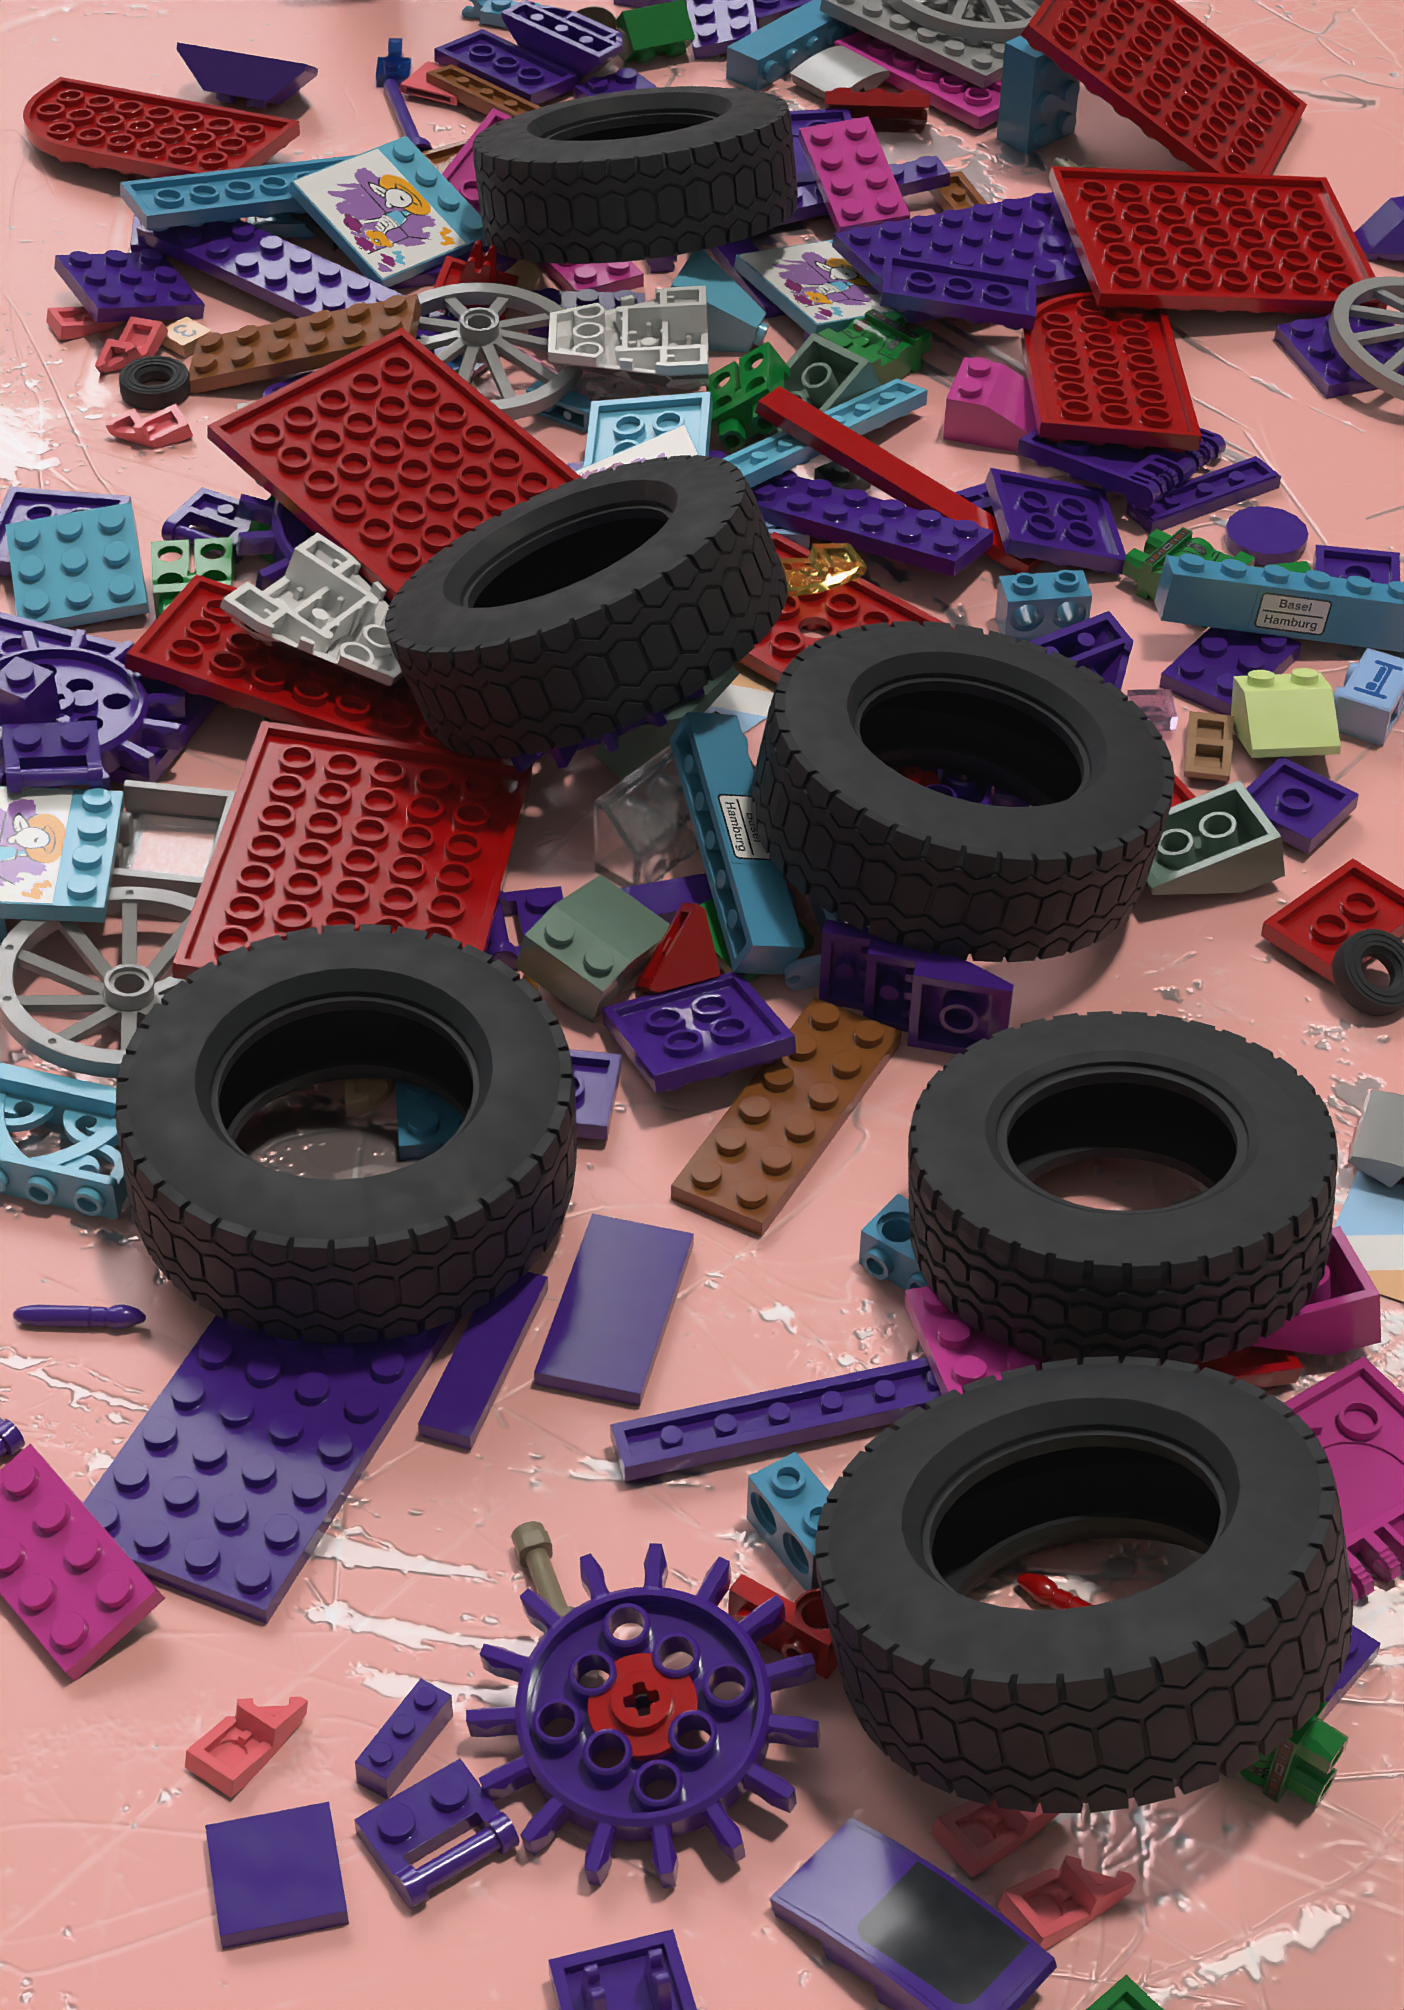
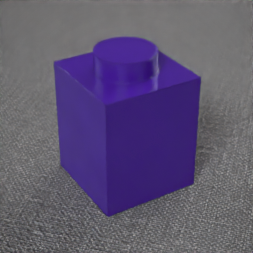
M17 656L0 671V726L2 724L52 722L61 713L53 671Z

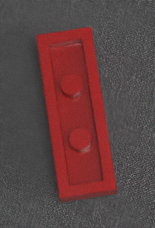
M839 87L832 91H826L824 109L848 108L851 118L927 120L930 94H922L921 91L913 89L904 90L902 93H888L880 88L870 89L867 92H853L850 88Z

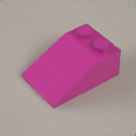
M964 357L946 398L943 439L1017 452L1019 439L1037 428L1028 379L1002 363L991 362L981 357Z
M1340 1226L1332 1228L1329 1257L1319 1285L1310 1300L1305 1302L1304 1307L1290 1321L1285 1320L1282 1328L1267 1338L1260 1336L1258 1343L1251 1345L1252 1347L1330 1356L1381 1343L1380 1293Z

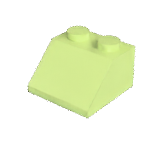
M1309 668L1294 669L1291 674H1274L1266 670H1253L1248 673V676L1233 677L1231 716H1234L1233 731L1251 758L1340 754L1341 743L1333 689L1321 673Z

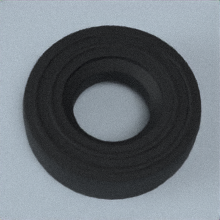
M148 356L139 358L128 363L121 370L119 375L120 392L124 401L132 407L151 411L163 410L174 404L179 405L187 399L190 394V374L184 363L171 357ZM150 381H166V383L160 385H144V383Z
M1379 929L1362 930L1346 939L1337 949L1332 962L1333 979L1342 997L1358 1011L1372 1016L1389 1015L1404 1007V943L1393 934ZM1364 957H1374L1385 966L1390 976V983L1387 988H1377L1366 979L1361 969V962Z

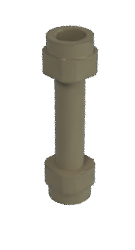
M530 1521L519 1525L511 1534L519 1565L529 1568L538 1595L546 1599L550 1606L563 1617L575 1607L567 1606L550 1561L553 1552L548 1532L544 1529L543 1524L537 1521Z

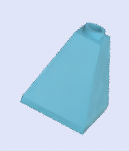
M704 250L692 252L671 287L706 286L709 351L749 353L753 344L761 346L769 328L768 324L763 323L766 312Z

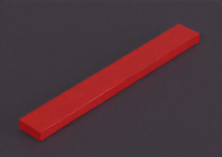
M781 386L758 401L755 409L757 415L894 499L903 502L907 507L918 510H935L941 513L943 517L957 521L971 520L976 522L979 527L993 530L992 547L985 551L984 554L1015 573H1030L1044 561L1034 558L1020 559L1005 553L995 516Z

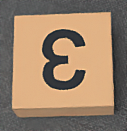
M184 317L166 327L168 333L161 345L183 357H187L194 353L197 340L212 333V330L188 317Z

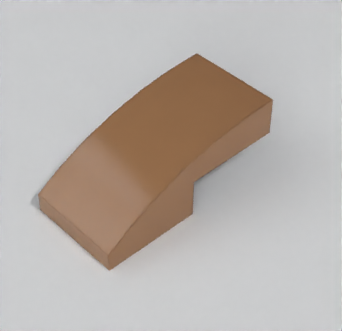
M1189 712L1184 777L1229 782L1234 716Z

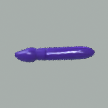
M36 1304L17 1308L12 1314L17 1322L32 1326H109L113 1329H122L143 1323L146 1320V1315L140 1309L124 1304L114 1305L109 1308L84 1305Z

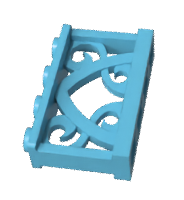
M0 1062V1194L31 1200L41 1205L49 1204L80 1211L90 1216L97 1215L118 1219L128 1192L121 1153L113 1148L119 1144L115 1119L116 1087ZM48 1122L64 1126L66 1136L75 1144L54 1153L28 1158L15 1145L9 1132L31 1130ZM78 1129L86 1131L87 1135L83 1134ZM98 1157L108 1160L114 1166L109 1176L100 1174L99 1163L96 1160Z

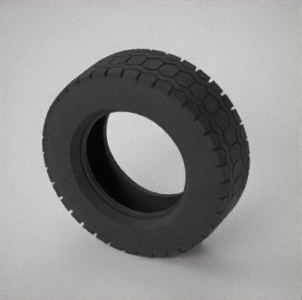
M678 86L598 94L559 102L505 119L480 132L473 141V162L481 219L488 246L490 247L494 244L497 246V253L515 259L559 264H590L670 257L710 249L746 239L748 236H755L786 221L797 209L798 186L789 107L782 98L766 92L742 90L739 88Z
M679 455L667 458L666 456L647 459L643 463L637 461L620 465L615 470L609 468L589 474L586 479L583 477L559 485L558 489L554 490L552 488L529 498L530 501H523L501 512V516L495 515L474 527V532L468 531L450 543V547H444L430 558L428 563L423 564L410 577L411 579L404 583L388 607L389 610L386 612L384 624L392 652L400 665L421 713L442 745L454 752L473 757L476 755L477 757L496 758L500 756L503 758L523 756L525 753L531 755L552 751L555 746L557 749L582 743L586 737L592 740L616 731V727L619 725L624 728L649 717L647 713L651 711L656 714L679 702L678 697L680 696L688 697L708 684L707 680L714 681L733 667V662H739L755 648V644H759L782 614L781 610H784L788 590L783 565L762 513L759 510L754 493L740 469L731 462L717 457Z
M892 621L891 626L887 622L863 625L862 629L858 626L814 642L813 645H809L797 654L783 671L769 706L753 775L752 818L755 831L758 832L757 836L765 852L769 853V858L783 875L787 874V880L804 895L810 894L809 899L831 914L838 911L837 918L860 930L869 926V934L896 944L898 939H902V946L929 954H931L932 948H936L937 955L956 956L963 960H967L968 954H971L973 961L1002 963L1004 957L1007 962L1035 961L1036 957L1043 960L1063 956L1066 951L1073 953L1091 946L1092 942L1097 943L1111 934L1113 930H1116L1133 910L1147 882L1171 808L1175 783L1171 754L1156 726L1151 720H1147L1148 716L1133 700L1128 701V696L1110 682L1104 684L1105 679L1085 666L1077 668L1078 662L1055 651L1048 655V648L1022 639L1020 643H1016V637L991 630L986 635L983 633L982 628L956 624L955 629H952L950 623L923 621L922 626H920L918 621ZM890 767H929L965 774L994 784L1016 795L1032 807L992 806L947 796L902 776Z
M354 924L323 926L322 934H318L316 927L286 932V940L284 941L278 934L250 943V952L245 946H242L218 957L217 965L210 961L188 975L187 983L181 980L161 998V1004L156 1003L141 1021L140 1028L136 1029L126 1048V1054L123 1055L116 1082V1130L132 1216L149 1255L167 1279L171 1280L173 1285L193 1302L197 1300L199 1306L222 1319L229 1316L230 1322L256 1332H260L264 1327L266 1335L298 1341L301 1332H303L304 1342L337 1344L339 1335H344L345 1344L378 1341V1332L383 1331L385 1340L418 1333V1323L426 1331L454 1321L455 1310L463 1317L489 1303V1295L495 1299L518 1281L519 1275L523 1277L542 1257V1251L546 1252L558 1233L560 1225L563 1223L572 1197L577 1163L576 1091L569 1046L561 1024H559L557 1017L546 1000H542V995L525 978L520 979V974L499 959L493 961V956L469 944L463 948L461 941L436 933L429 939L428 931L398 926L396 932L392 933V925L361 924L360 931H355ZM374 1078L410 1083L439 1094L451 1103L465 1119L455 1135L432 1155L412 1165L364 1178L330 1180L283 1174L256 1162L235 1143L239 1132L247 1121L268 1103L290 1092L314 1084L340 1079Z
M1118 1356L1084 1357L1083 1365H1078L1077 1359L1074 1358L1042 1363V1370L1039 1371L1036 1370L1035 1365L1001 1372L1002 1380L998 1381L994 1375L963 1385V1394L953 1389L926 1402V1410L917 1407L895 1421L893 1429L887 1427L865 1446V1452L860 1451L842 1471L843 1477H838L826 1498L827 1503H824L816 1531L815 1556L817 1579L844 1691L868 1737L886 1756H890L891 1761L914 1777L919 1775L921 1781L949 1794L955 1790L957 1797L991 1806L996 1799L998 1808L1034 1813L1039 1803H1041L1043 1813H1082L1083 1804L1087 1803L1090 1813L1128 1809L1129 1798H1135L1138 1807L1176 1798L1175 1787H1179L1184 1795L1219 1782L1218 1771L1228 1778L1259 1761V1753L1267 1756L1293 1736L1292 1729L1299 1731L1319 1709V1702L1324 1703L1338 1681L1339 1673H1342L1352 1636L1353 1590L1342 1512L1339 1504L1340 1500L1329 1459L1320 1441L1315 1437L1314 1432L1298 1414L1295 1415L1291 1408L1273 1395L1268 1396L1267 1391L1242 1379L1236 1382L1235 1376L1207 1367L1200 1371L1199 1365L1166 1360L1161 1366L1159 1358L1129 1356L1125 1357L1123 1364L1120 1363ZM1108 1538L1155 1540L1182 1546L1203 1554L1199 1560L1179 1574L1152 1588L1122 1599L1093 1606L1056 1610H1028L1001 1607L976 1601L965 1596L978 1583L997 1570L1031 1554L1073 1542Z

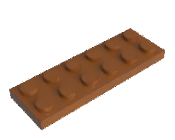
M394 295L385 301L370 304L360 302L346 309L331 312L329 310H321L311 316L297 319L290 317L282 318L275 323L262 326L247 325L238 331L223 334L218 332L209 333L199 338L196 343L189 368L190 393L195 394L320 369L400 328L405 329L416 339L422 309L418 295Z
M814 997L789 1029L795 1035L796 1053L778 1058L777 1061L760 1067L671 1184V1199L762 1237L901 1045V1030Z

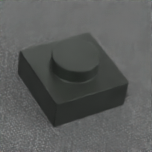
M834 461L815 468L814 480H827L832 483V486L846 490L858 489L865 491L871 488L870 483Z

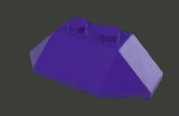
M523 0L501 12V18L518 46L578 73L579 82L602 69L623 51L621 32L571 10L550 5L535 6V2Z
M177 42L176 50L204 91L214 93V100L235 104L236 98L246 99V106L267 110L268 103L281 105L318 74V68L304 63Z
M1404 196L1390 198L1354 232L1367 260H1377L1378 257L1388 260L1404 261Z
M1107 611L1029 642L1048 648V655L1055 651L1078 662L1077 668L1085 666L1105 679L1104 684L1110 682L1121 691L1134 641L1111 612Z

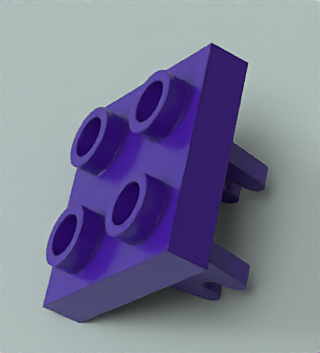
M673 1929L548 1960L549 1976L558 2010H697Z

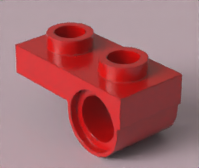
M741 1574L729 1589L728 1614L739 1622L760 1604L777 1595L784 1602L786 1619L776 1630L762 1638L760 1642L781 1653L785 1658L812 1653L816 1674L827 1680L838 1663L820 1589L808 1590L802 1593L795 1602H792L746 1575ZM812 1627H823L826 1629H814Z

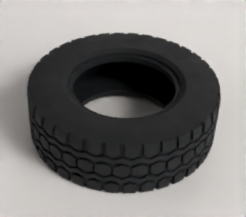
M1112 1011L1087 1012V1015L1080 1016L1078 1013L1053 1016L1052 1020L1046 1021L1042 1018L1023 1023L1017 1029L1010 1027L992 1034L989 1040L982 1039L967 1047L964 1055L958 1053L944 1064L943 1071H937L927 1083L926 1089H923L916 1103L908 1136V1206L910 1240L917 1264L933 1293H938L939 1300L953 1314L959 1312L962 1321L978 1332L986 1331L987 1337L1007 1347L1014 1345L1018 1347L1019 1352L1044 1359L1047 1356L1053 1358V1361L1076 1358L1077 1364L1081 1365L1083 1364L1084 1357L1118 1356L1120 1363L1123 1364L1125 1357L1129 1356L1159 1358L1162 1366L1166 1360L1193 1364V1361L1196 1360L1204 1363L1227 1356L1228 1351L1238 1352L1258 1343L1260 1336L1267 1338L1282 1328L1285 1320L1290 1321L1304 1307L1305 1302L1310 1300L1319 1285L1331 1247L1338 1167V1147L1332 1118L1329 1116V1111L1321 1096L1316 1095L1315 1088L1303 1075L1297 1076V1069L1281 1057L1274 1058L1273 1052L1255 1042L1248 1043L1245 1037L1225 1029L1222 1031L1215 1030V1026L1194 1020L1186 1022L1182 1021L1180 1017L1157 1014L1155 1017L1147 1016L1145 1012L1122 1011V1014H1113ZM1101 1158H1125L1153 1162L1176 1169L1196 1179L1209 1190L1190 1200L1163 1208L1117 1211L1087 1207L1069 1202L1046 1192L1031 1181L1054 1168L1078 1161Z

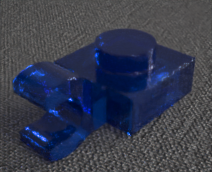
M389 38L388 56L378 57L376 87H384V82L387 79H394L400 88V84L412 75V57H404V54H402L403 38Z

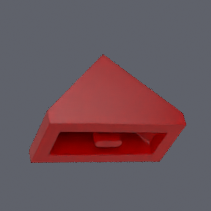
M693 903L681 904L635 984L636 987L642 991L659 993L721 976L705 908Z

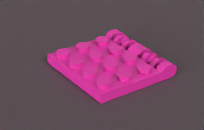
M1364 1356L1284 1402L1314 1432L1315 1437L1320 1441L1329 1459L1336 1480L1353 1590V1606L1358 1603L1359 1599L1361 1600L1375 1591L1374 1579H1372L1371 1573L1367 1571V1568L1375 1573L1382 1582L1385 1581L1386 1583L1401 1575V1570L1404 1571V1394ZM1356 1553H1361L1367 1568H1364L1362 1563L1354 1556Z

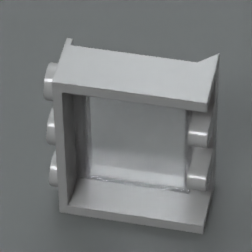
M125 780L126 812H123L111 887L157 888L197 898L236 791Z

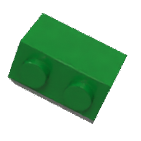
M685 0L622 11L616 19L619 28L618 32L622 33L623 51L618 56L624 62L636 60L637 64H643L663 54H667L669 58L677 57L686 53V49L695 39Z

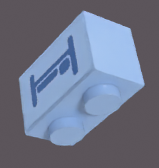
M1367 648L1359 663L1352 662L1345 677L1344 687L1338 686L1333 694L1339 733L1376 745H1384L1404 709V659Z

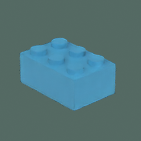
M1022 36L1005 42L997 140L1028 155L1074 133L1080 81L1071 74L1061 71L1052 59L1044 53L1034 50Z

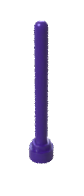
M387 79L384 82V89L404 136H407L421 152L433 149L427 139L420 137L394 79Z

